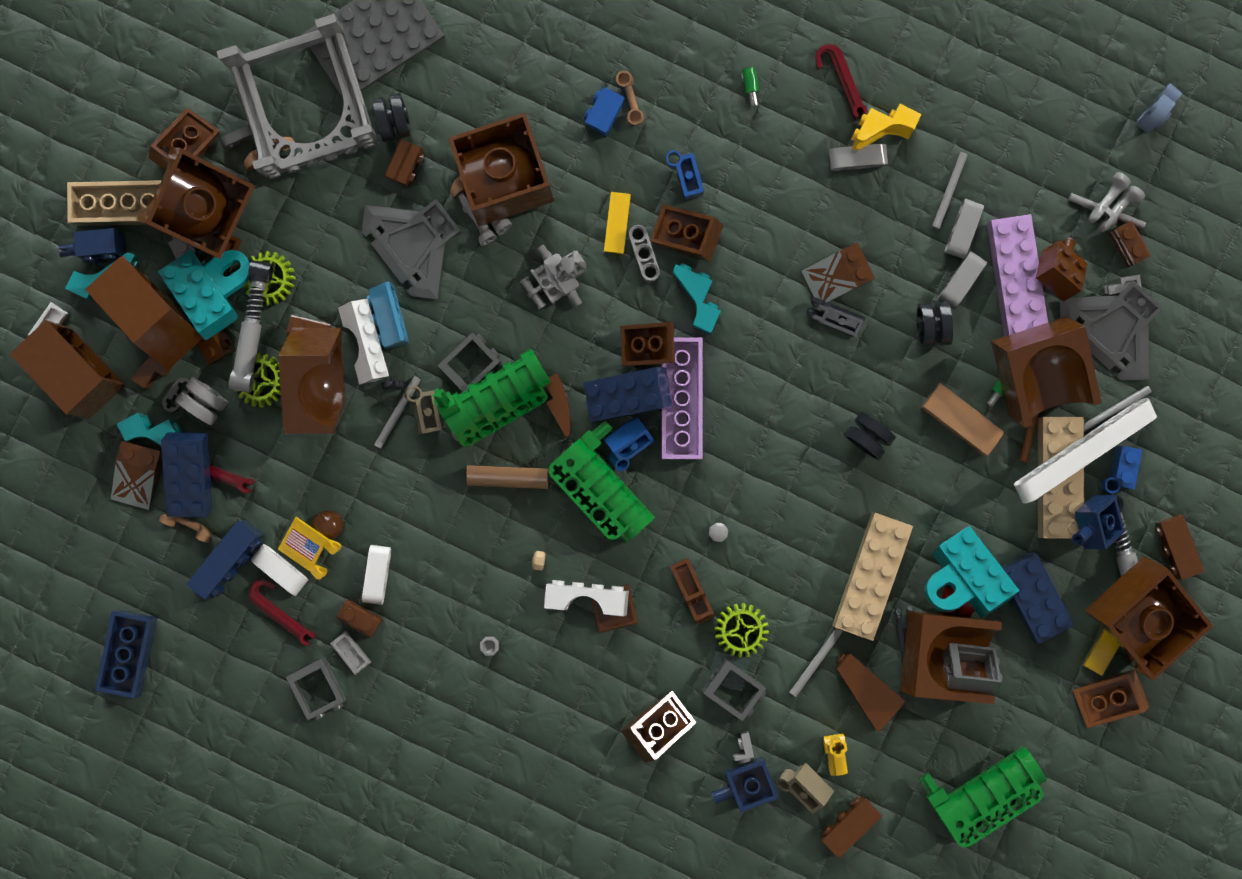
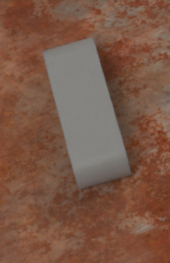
M886 144L868 145L859 151H855L851 147L829 150L831 171L874 168L888 165Z
M968 199L963 200L945 253L965 259L984 205Z
M634 225L629 231V240L643 280L653 283L659 277V267L645 227ZM639 230L643 232V238L640 240L634 239L632 236L634 231ZM646 249L649 251L650 256L642 259L638 255L639 251ZM653 268L656 271V275L653 278H648L645 275L646 269Z
M969 251L938 296V299L942 302L948 301L950 307L955 310L987 262Z

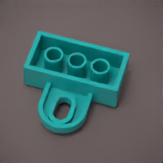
M190 249L158 271L197 332L205 340H208L240 318L227 300V297L242 288L249 281L248 270L250 261L241 252L235 250L224 251L221 259L214 257L206 264H203L196 253ZM235 263H241L239 270L228 277L223 276L226 269Z
M970 526L939 545L932 553L942 569L932 575L927 581L925 596L929 604L936 610L952 612L969 602L982 619L1012 599L1020 591ZM944 585H950L954 593L946 599H940L936 594L937 590Z

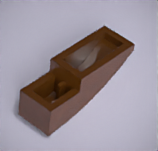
M150 357L140 366L130 380L143 388L150 389L157 376L160 374L167 377L172 367L167 370Z
M556 373L549 377L551 384L546 387L553 399L546 403L567 438L570 436L571 428L570 408L564 386Z
M687 558L670 566L696 624L698 625L715 617L689 559Z

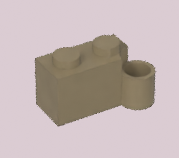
M412 386L405 390L404 397L408 402L413 403L418 433L423 434L442 430L439 412L433 401L435 400L432 396L435 393L434 390L422 392L419 387ZM410 389H415L418 392L416 400H412L409 397Z
M807 763L801 765L796 772L791 769H785L776 783L782 791H790L812 814L824 807L834 792Z

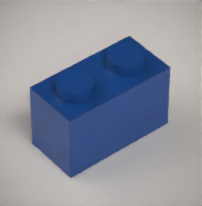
M603 86L601 91L598 90L593 98L595 103L592 109H587L583 119L586 120L585 126L607 137L625 102V97Z

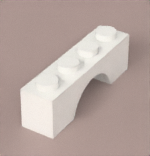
M368 299L351 301L338 307L343 327L350 329L358 342L359 356L354 367L359 384L375 382L389 376Z
M552 580V583L546 584L544 608L567 610L573 600L580 596H588L599 603L603 614L626 616L629 591H623L624 587L612 586L611 589H604V585L592 584V587H584V583L580 582L564 585V581Z

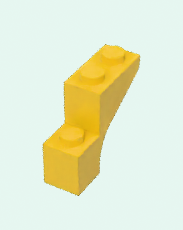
M899 104L896 111L892 109L889 116L871 108L867 115L863 114L858 124L861 128L860 130L856 128L851 138L854 141L851 149L859 151L886 135H898L909 139L921 114L902 104Z

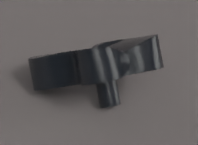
M390 376V381L382 382V389H389L391 387L405 388V381H394V376Z

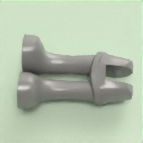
M1117 172L1113 176L1110 190L1104 199L1094 206V210L1088 219L1093 224L1102 214L1106 217L1097 228L1100 232H1104L1112 225H1115L1121 212L1130 203H1139L1145 198V193L1136 186L1128 187L1131 181L1123 173ZM1123 190H1125L1121 198L1115 204V206L1112 209H1110L1109 206L1111 205V203Z
M461 193L458 197L463 206L462 210L468 213L479 229L478 241L480 245L484 246L491 243L497 236L487 224L478 227L468 198ZM508 219L491 222L498 236L504 234L512 226Z

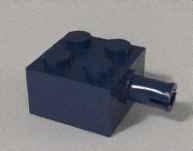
M114 228L73 232L74 244H61L58 247L59 250H62L59 251L61 258L75 256L82 259L83 262H88V264H100L101 260L114 262L126 254L125 234Z
M1094 495L1075 511V520L1079 531L1072 536V540L1076 545H1083L1084 549L1106 550L1125 532L1116 495Z
M763 757L725 770L730 784L725 788L711 792L715 804L730 798L736 799L740 813L778 799Z

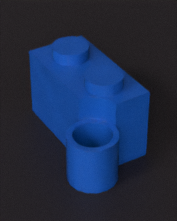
M676 150L668 152L666 164L669 168L676 169L684 201L703 196L704 189L694 153L682 156ZM675 155L679 158V162L671 164L668 158Z
M637 416L604 439L612 450L608 459L617 471L627 469L630 463L629 459L654 442V439Z
M1116 446L1111 475L1101 482V489L1105 493H1116L1120 488L1135 489L1142 449ZM1109 480L1114 482V489L1112 491L1107 488Z

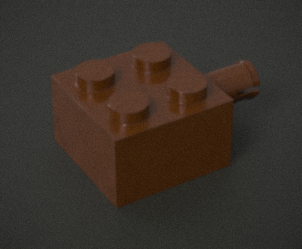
M1066 238L1063 242L1058 240L1042 250L1036 279L1063 302L1082 291L1088 264L1074 252L1076 242L1072 238Z

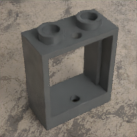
M473 332L438 365L462 392L468 389V385L448 364L472 341L493 362L471 383L475 382L477 384L484 380L486 374L501 364L499 360L501 356L494 348L489 350L485 346L487 341L480 334L475 335Z
M956 643L948 644L942 654L947 687L949 689L994 694L1003 682L996 648ZM960 660L984 663L987 678L962 676Z
M325 657L286 677L307 720L313 718L316 721L325 716V711L331 709L333 712L343 707L342 702L347 700ZM321 668L336 700L312 712L296 681Z
M726 658L723 659L701 690L703 694L741 721L745 718L748 719L754 711L753 706L757 701L760 702L766 694V688L763 684ZM730 670L757 688L740 712L714 694Z

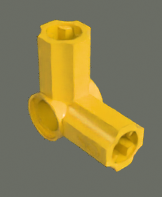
M844 734L823 736L830 775L839 776L847 774L845 757L847 744Z

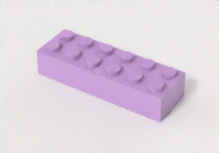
M1031 214L991 220L987 223V230L1005 337L1048 323L1043 286L1036 279L1039 261Z
M674 338L675 363L662 364V367H666L673 406L662 409V459H703V338Z

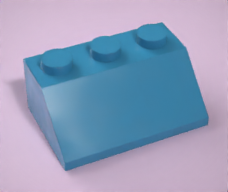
M388 281L369 289L370 295L367 296L369 306L374 309L375 314L372 317L375 327L378 326L380 334L377 335L380 346L383 345L385 349L409 344L394 285Z

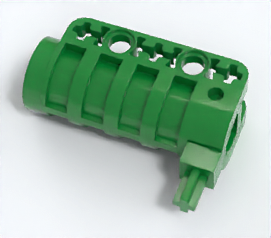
M532 349L520 354L521 358L513 363L508 361L503 364V369L493 374L491 371L486 374V379L479 383L473 382L467 386L468 389L460 394L456 392L451 395L449 391L445 393L443 389L439 390L438 388L434 390L435 393L432 396L435 400L433 401L439 413L463 447L477 443L547 400V394L543 388L551 384V381Z
M604 420L592 432L588 430L551 463L549 474L608 539L620 538L627 544L655 516L594 451L602 444L600 440L613 429ZM562 466V473L565 476L569 473L571 476L565 478L563 483H561L560 480L563 478L559 474H553L555 472L554 467ZM575 480L578 486L575 491L567 489L568 481ZM581 489L583 490L581 492L582 495L585 497L589 495V502L592 505L594 503L597 505V507L591 510L590 514L587 512L590 509L588 505H581L582 499L579 496L576 499L573 497ZM596 510L604 511L605 518L602 521L594 519L593 514ZM609 518L611 521L608 523L612 527L615 525L618 527L616 530L618 534L609 535V528L606 525L602 528L600 525Z
M1024 746L949 794L941 786H937L930 773L924 774L919 778L927 791L925 796L943 826L956 843L963 848L972 846L1039 803L1043 798V791L1040 785L1047 781L1040 766ZM1021 804V807L1018 810H1013L1015 807ZM987 826L985 831L978 832L979 830Z

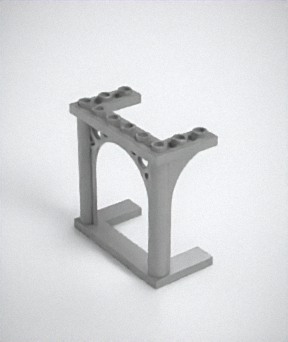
M335 14L316 19L317 31L245 54L236 45L216 51L219 60L233 73L258 151V160L252 161L254 169L265 178L275 179L281 176L280 173L286 171L288 173L297 172L300 170L299 167L305 165L312 167L318 165L320 160L326 159V161H331L338 158L337 155L353 154L357 152L358 148L364 147L368 149L376 146V142H380L378 134L372 127L343 38L345 35L344 29ZM326 41L343 94L344 107L341 119L336 128L319 141L312 143L288 141L278 135L270 126L250 65ZM351 115V121L354 120L355 124L346 122V117ZM344 126L352 128L350 130L352 137H344L341 134V128ZM339 136L342 141L336 140V143H333L332 139ZM278 139L280 143L277 144V146L274 149L273 146L275 144L273 143V140ZM316 144H320L319 149H315ZM289 145L291 148L289 156L285 159L280 158L281 148ZM301 148L303 150L302 154L299 152L295 156V150Z

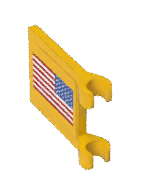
M295 517L278 550L306 568L316 579L320 580L327 574L326 568L316 565L324 547L330 554H335L340 550L341 544L328 539L301 519Z

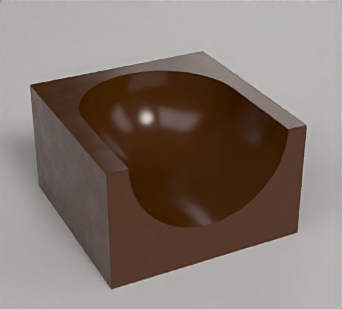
M526 113L448 138L478 227L554 202Z
M171 147L168 152L169 161L161 184L147 208L139 214L137 221L208 255L221 259L255 185L181 148Z
M123 256L116 260L85 289L135 345L167 370L203 338L159 288Z
M1064 317L991 341L1008 415L1024 428L1032 426L1031 419L1036 414L1054 406L1068 403H1090L1093 405L1102 403L1084 325L1069 317Z
M45 320L9 354L67 415L91 418L125 386L121 379L71 327Z
M292 328L278 355L284 434H334L346 404L341 328Z
M1145 556L1084 610L1123 648L1128 655L1125 661L1152 681L1213 627L1170 570Z
M908 610L900 691L914 697L994 704L995 696L992 693L949 689L947 687L942 654L949 643L989 647L994 634L1002 629V622L987 618L981 619L980 617ZM960 660L962 676L987 678L984 663Z

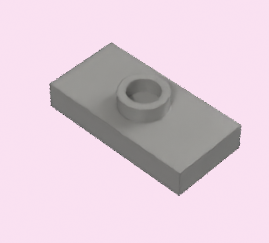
M345 631L330 643L354 675L371 663V660L348 631Z

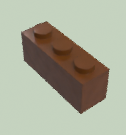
M1177 514L1155 522L1157 527L1155 528V533L1163 543L1162 552L1170 562L1169 570L1178 580H1184L1205 572L1184 515Z
M863 795L860 798L856 797L850 803L851 807L846 812L842 811L835 818L837 821L832 826H826L821 832V840L838 858L882 817L881 813Z

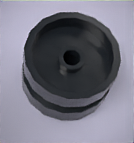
M401 93L390 95V108L383 97L372 100L378 129L383 142L394 140V127L400 138L411 136L410 119Z
M948 301L936 302L934 308L930 303L918 304L916 318L921 347H932L936 341L940 346L951 345L953 342V319Z
M860 412L854 419L859 428L849 426L844 436L863 452L880 461L885 454V450L879 443L884 446H891L896 436L878 420L864 412Z

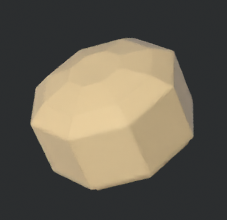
M536 551L532 559L533 569L543 570L545 552Z

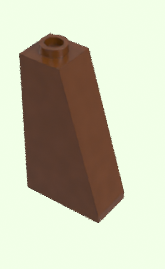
M849 652L846 655L843 653L836 660L837 665L835 668L872 726L880 732L906 701Z

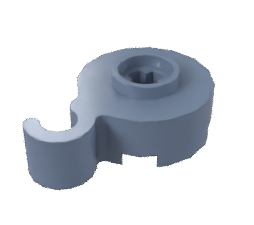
M1171 83L1163 89L1164 91L1136 121L1138 127L1146 134H1149L1155 127L1157 129L1165 123L1172 114L1170 111L1175 106V102L1182 95V92Z

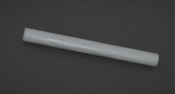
M960 152L933 222V228L940 229L968 156L966 153Z
M1073 193L1070 194L1068 199L1091 210H1094V206L1098 204ZM1121 213L1117 220L1124 223L1132 220L1135 227L1142 230L1146 225V222Z
M414 376L408 388L418 386L421 379ZM415 389L409 390L408 395L410 398L412 397ZM404 394L376 440L375 446L382 448L405 409L408 401L405 399Z
M1149 386L1142 388L1084 423V433L1151 393L1152 391Z
M835 628L789 693L795 697L798 695L843 633L841 630Z

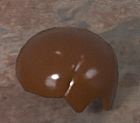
M325 510L314 517L311 527L328 539L334 540L343 532L344 521L337 512Z

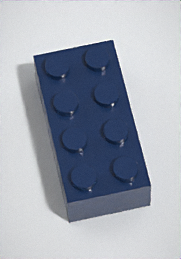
M655 367L583 382L590 422L610 420L673 407L666 367Z
M167 432L161 440L167 517H208L213 508L207 433Z
M247 520L237 521L186 585L205 600L215 596L219 597L225 590V587H223L228 580L231 582L238 574L236 571L240 565L244 566L249 561L251 551L253 549L257 550L263 543L261 539L264 537V534Z
M1031 552L1002 567L1020 590L1011 601L1034 643L1040 644L1074 626L1037 553Z
M120 609L111 612L95 691L134 699L142 695L158 617Z

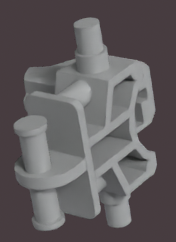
M541 245L537 249L542 255L544 264L535 270H530L539 286L534 288L529 281V277L520 281L528 292L527 296L533 299L538 310L547 305L539 296V293L544 291L552 305L565 295L572 300L576 307L583 302L576 292L579 289V283L576 278L586 272L587 266L578 251H573L561 258L557 253L552 256L545 245Z

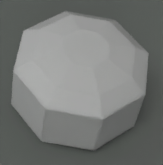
M715 523L709 528V536L713 541L722 542L728 537V529L722 523Z
M486 636L480 642V651L485 656H493L499 650V641L494 636Z

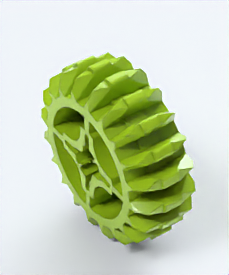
M266 251L264 257L259 252V259L252 256L251 260L272 263V278L277 280H271L270 283L266 284V290L263 292L265 296L262 299L268 306L271 305L272 300L275 304H279L278 297L283 301L286 300L283 294L291 295V292L287 289L288 287H295L290 281L296 280V277L289 275L294 273L295 270L288 268L291 263L289 261L284 262L285 257L283 255L278 258V253L274 252L271 257V253ZM276 264L282 269L283 280L276 276ZM249 280L247 284L244 285L242 288L251 289V280ZM272 286H280V288L277 291L271 294H267V292L270 291ZM249 289L245 292L248 296L251 294Z
M257 353L255 365L261 364V367L254 374V378L260 377L269 381V383L263 382L259 385V382L254 380L253 395L248 392H241L238 395L241 399L246 396L245 403L248 404L252 400V406L256 407L259 402V406L264 407L265 401L267 405H272L271 398L276 402L279 401V398L276 396L277 394L281 395L279 362L275 364V357L269 360V355L264 354L262 359V355ZM267 365L273 370L275 381L268 378ZM273 386V389L268 394L260 396L265 387Z
M735 603L734 611L729 606L726 607L729 613L726 615L724 612H721L720 614L724 619H716V622L720 623L721 627L715 626L714 628L717 631H721V633L715 635L716 638H722L718 642L719 646L726 644L723 649L725 652L731 648V656H734L735 652L738 651L739 658L742 657L743 651H745L746 657H750L749 650L751 649L754 654H757V650L754 647L758 646L762 649L763 645L759 643L760 640L767 642V638L762 637V635L769 634L768 630H763V627H767L768 623H761L766 618L765 615L758 617L759 609H756L753 613V605H750L748 610H746L745 603L741 604V609H738V605ZM741 614L752 616L757 623L745 624ZM735 616V627L725 631L727 622ZM739 620L744 628H749L744 631V640L740 633H736V630H739L740 626ZM758 630L757 637L748 645V634ZM726 637H739L742 646L731 644Z

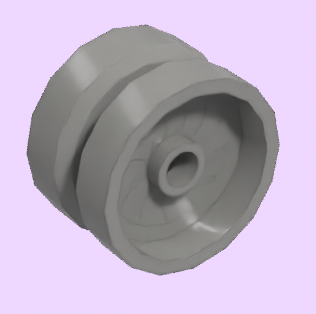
M191 377L186 384V388L194 396L187 392H181L175 401L195 417L209 425H213L218 415L212 408L223 411L229 402L209 385Z

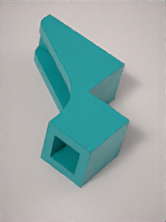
M132 253L124 254L123 257L138 269L140 257ZM112 264L93 275H84L73 271L65 289L93 301V298L85 289Z
M682 263L680 266L675 265L673 275L693 300L696 307V318L692 327L711 334L721 311L718 310L717 305L711 302L703 303L712 283V280L709 279L710 276L703 272L694 273L691 271V267Z
M136 413L117 423L125 442H133L147 437L161 445V440L167 432H182L178 422L169 419L150 428L152 423L147 415L144 416L142 413Z

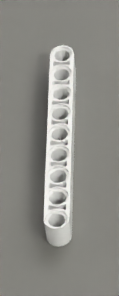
M1149 398L1136 401L1016 481L1014 486L1022 503L1036 500L1156 419L1157 415Z

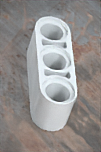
M265 544L251 558V561L294 596L299 593L308 581L305 575Z
M370 545L362 602L383 605L391 558V547Z

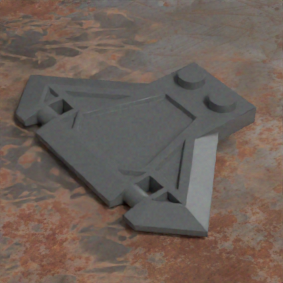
M437 199L421 211L365 205L362 233L365 237L370 234L374 237L375 240L371 245L401 284L407 281L411 285V288L407 290L411 296L438 299L445 244L461 232V229ZM382 227L385 232L381 234L378 228ZM418 274L421 279L417 281L414 275Z
M1134 280L1118 296L1069 298L1064 302L1060 299V319L1069 317L1078 322L1076 319L1080 316L1084 320L1082 325L1086 327L1091 354L1109 370L1115 366L1119 370L1116 376L1120 380L1149 379L1148 323L1163 307ZM1123 357L1129 361L1126 365L1120 361Z

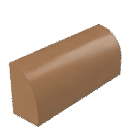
M940 382L920 407L983 456L989 455L1004 433L1002 429Z
M467 465V486L548 489L549 469Z

